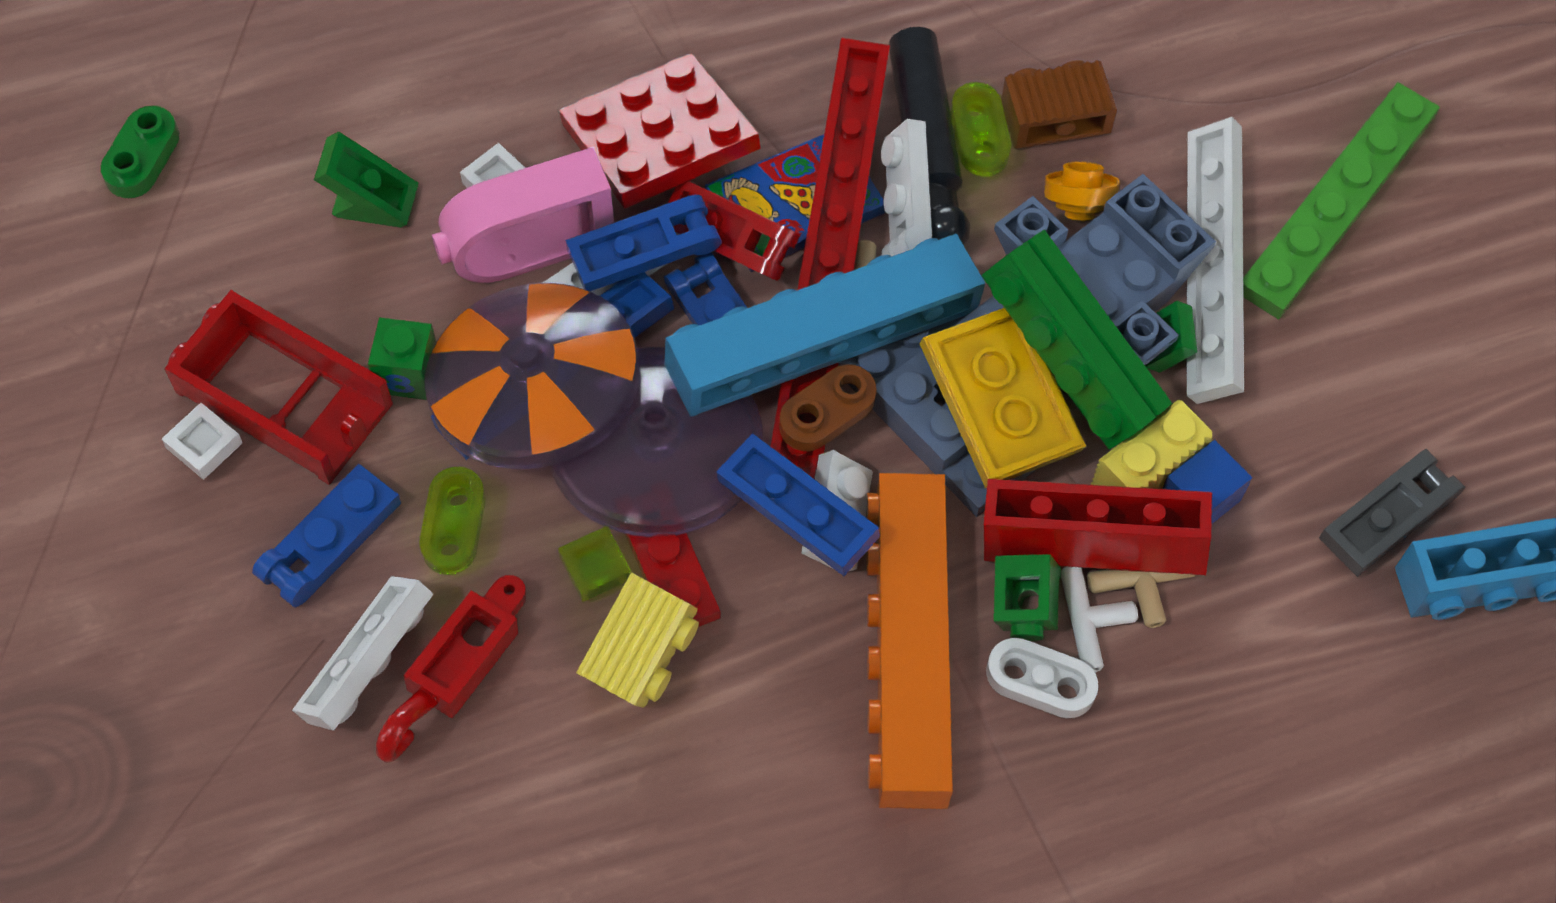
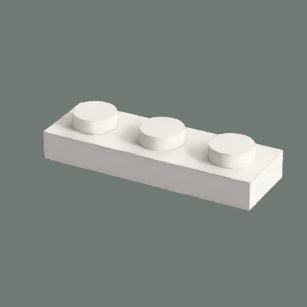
M391 576L292 711L308 724L333 731L338 724L346 721L355 711L358 705V697L371 679L381 674L391 660V652L400 639L420 622L424 614L423 608L433 596V593L419 580Z

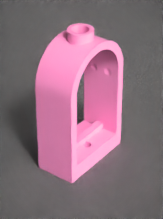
M594 147L477 183L454 196L440 213L438 223L441 232L432 235L440 263L443 265L453 262L456 272L462 278L472 282L488 283L506 280L571 259L567 250L566 240L614 223L611 187Z

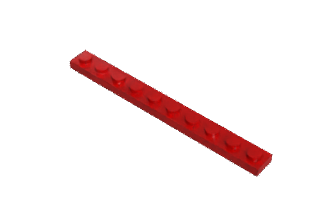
M841 38L797 290L817 284L824 277L834 272L847 273L854 270L890 45ZM839 362L781 383L770 447L813 479H815L819 455L824 453L825 445L813 451H800L789 446L780 434V414L782 407L790 398L838 367ZM802 413L798 416L799 420L803 423H813L817 420L811 413Z

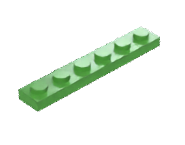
M1397 82L1243 277V297L1279 320L1435 119L1440 106Z

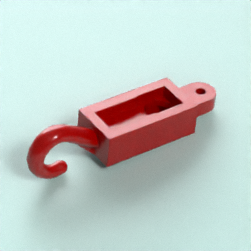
M514 575L502 576L494 582L483 597L471 590L404 674L406 690L413 695L389 716L376 742V755L383 762L390 763L405 752L414 740V733L409 727L433 708L453 719L518 635V623L515 615L526 601V586L523 580ZM475 620L493 630L482 646L470 645L463 639V635Z

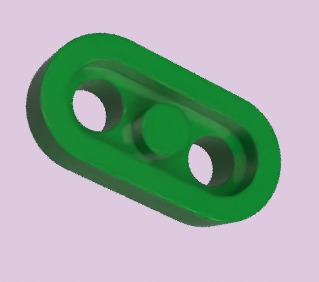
M145 106L137 109L127 118L101 163L102 177L109 191L114 195L128 199L136 198L147 193L153 187L179 141L178 127L173 115L167 109L160 106ZM133 163L126 169H120L124 164Z

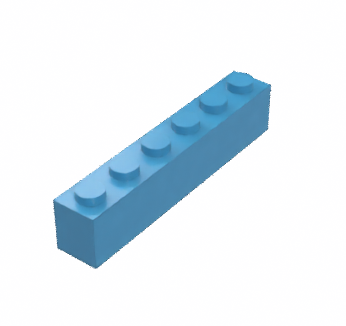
M957 233L939 240L937 238H930L922 241L909 251L895 256H879L870 261L866 266L847 273L834 272L824 277L817 284L797 291L795 289L784 290L776 294L771 300L750 308L745 306L736 307L725 313L722 318L708 323L686 325L678 329L673 335L666 337L664 365L690 417L968 315L979 307L985 281Z

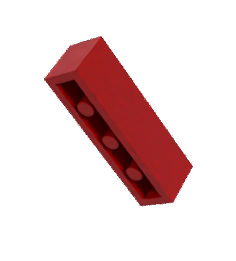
M988 479L984 514V561L995 562V556L1051 554L1059 566L1206 575L1211 544L1212 492Z

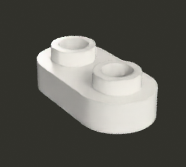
M1009 638L999 642L992 649L986 666L988 682L997 693L1062 718H1076L1085 714L1093 705L1098 692L1097 676L1087 663L1021 638ZM1008 666H1017L1022 670L1024 676L1018 679L1010 678L1004 669ZM1061 685H1069L1074 688L1077 696L1065 698L1060 695L1057 688Z

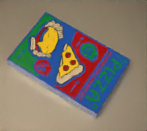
M824 134L705 185V189L801 234L795 248L789 246L785 257L803 250L806 243ZM870 177L868 179L861 224L885 214L884 199ZM762 234L754 253L762 256L771 237Z

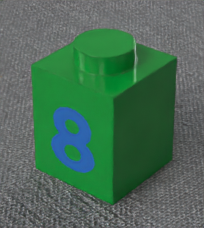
M379 317L368 366L370 371L386 380L390 396L429 400L439 353L432 354L436 345L432 324Z

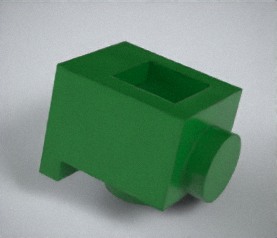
M1051 554L995 556L994 622L1003 631H1010V638L1040 641L1044 639V630H1058V595L1061 567ZM1038 596V607L1036 609L1023 610L1022 605L1027 597Z

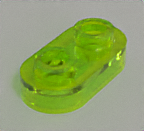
M971 82L964 84L955 91L950 110L960 161L969 172L975 175L992 176L998 174L1007 166L1011 151V140L1001 97L993 87L985 83ZM969 112H978V113H980L981 115L971 116V115L968 114V113H969ZM984 152L989 154L990 157L980 156L978 153Z
M459 466L446 468L433 478L429 487L419 545L426 565L439 574L453 575L467 569L476 557L486 496L480 477L471 469ZM457 495H464L468 498L462 505L455 506L449 503ZM448 544H455L459 547L457 552L452 555L440 553L441 549Z

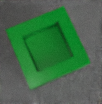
M1175 301L1156 312L1179 336L1177 341L1145 365L1147 369L1161 373L1197 353L1192 306L1180 301Z

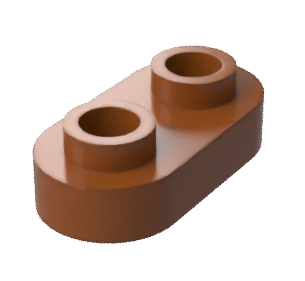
M847 364L834 368L790 398L782 407L779 430L783 440L792 448L800 451L817 450L829 443L871 412L877 391L874 378L864 368ZM844 384H853L859 391L854 394H847L840 387ZM802 413H811L817 420L813 423H803L799 420L798 416Z

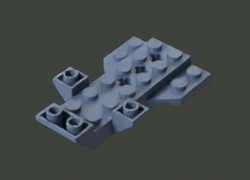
M1144 174L1107 200L1103 213L1067 240L1069 230L1034 196L995 224L994 230L1006 255L1045 229L1144 365L1148 364L1177 341L1179 336L1155 312L1172 298L1214 248L1216 243L1206 231ZM994 296L968 315L846 359L838 364V366L847 364L857 365L872 375L877 388L872 410L934 474H945V485L976 517L985 511L987 488L985 489L947 403L943 406L936 403L938 399H944L919 343L925 336L1004 308ZM848 384L856 393L859 391L855 385ZM1035 470L1022 474L1010 480L1023 481Z

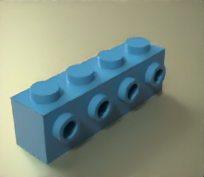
M1556 518L1412 541L1395 566L1411 618L1431 614L1432 619L1443 620L1461 614L1466 608L1483 605L1487 611H1496L1514 605L1519 599L1537 597L1539 602L1556 600Z

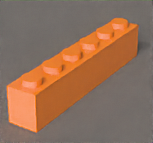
M879 473L877 493H867L866 518L877 525L880 531L877 543H874L867 551V576H877V594H868L867 627H877V646H868L867 678L868 680H878V700H868V734H878V754H869L868 788L879 789V808L948 809L953 785L945 474Z

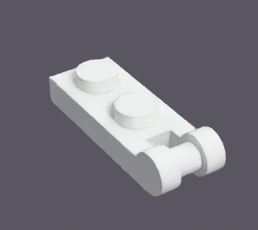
M906 119L884 138L881 160L883 165L886 166L887 188L884 194V209L889 215L890 242L884 246L882 255L895 256L913 249L924 240L932 238L925 121Z

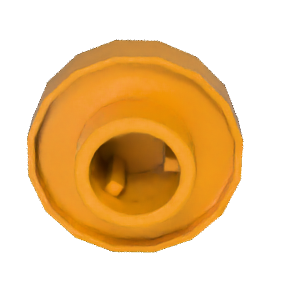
M1065 163L1063 170L1051 172L1045 176L1044 196L1055 202L1057 208L1064 210L1065 217L1073 220L1094 219L1095 213L1103 211L1106 201L1120 190V180L1113 175L1104 173V167L1096 163Z

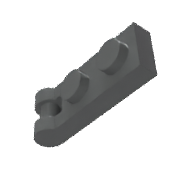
M1424 449L1327 526L1319 539L1358 577L1439 510L1444 509L1463 492L1465 486L1454 475L1448 478L1436 466L1438 459L1427 449ZM1420 480L1431 493L1427 495L1415 482Z

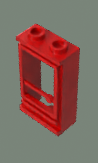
M230 290L220 303L212 305L206 311L200 327L187 342L179 344L173 350L168 364L164 368L176 394L181 397L186 396L197 404H204L217 416L316 474L318 479L328 485L332 483L393 405L387 382L384 378L233 290ZM249 335L312 371L279 413L272 415L269 419L209 384ZM321 376L341 389L300 438L285 429V419Z

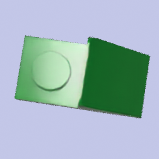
M339 131L326 138L314 177V181L337 194L332 210L333 216L341 219L399 228L406 226L419 184V182Z

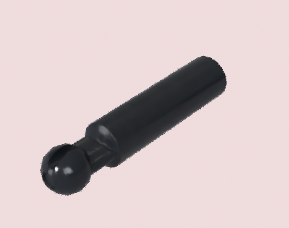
M920 26L909 27L900 30L889 40V52L901 123L906 119L920 120L926 123L932 238L939 240L957 233L964 245L969 239L970 223L965 212L959 209L957 191L962 187L963 180L937 36L929 28Z

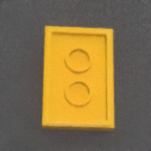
M1005 308L922 338L919 343L985 489L987 488L988 479L1010 480L1077 454L1086 447L1052 372L1037 351L1027 343L1023 332Z

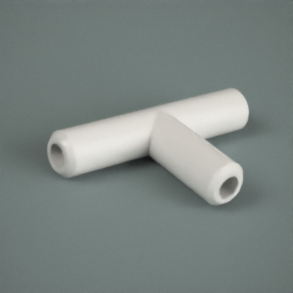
M1066 566L1061 570V579L1079 659L1087 663L1094 672H1098L1104 667L1095 628L1135 623L1138 619L1137 606L1133 601L1090 606L1082 568Z

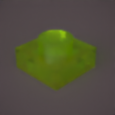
M608 525L558 548L559 558L582 602L625 583L632 572Z

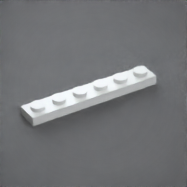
M1233 117L1188 132L1187 215L1216 241L1214 248L1187 279V304L1192 306L1197 353L1187 358V397L1196 404L1244 392L1242 126Z

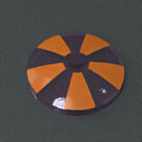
M525 284L498 291L479 300L460 313L446 327L436 341L429 356L425 372L426 398L439 430L463 454L476 461L500 468H542L568 461L587 452L606 439L618 427L629 412L637 395L641 375L640 359L635 338L627 321L612 304L588 290L566 284Z

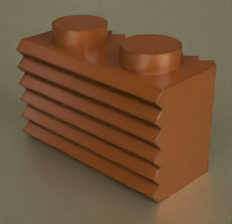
M1074 60L1065 63L1061 67L1058 66L1055 69L1049 67L1044 71L1041 69L1025 68L1015 72L1013 75L1009 74L1004 80L1001 107L1003 108L1004 116H1006V124H1008V130L1011 133V140L1015 149L1112 132L1117 108L1102 62L1099 60L1093 63Z

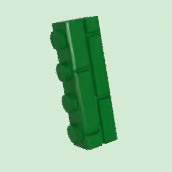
M1045 229L1007 254L981 275L991 289L994 298L1003 305L1023 332L1027 343L1037 351L1056 377L1060 388L1067 392L1088 421L1091 430L1100 437L1109 450L1143 429L1173 404Z

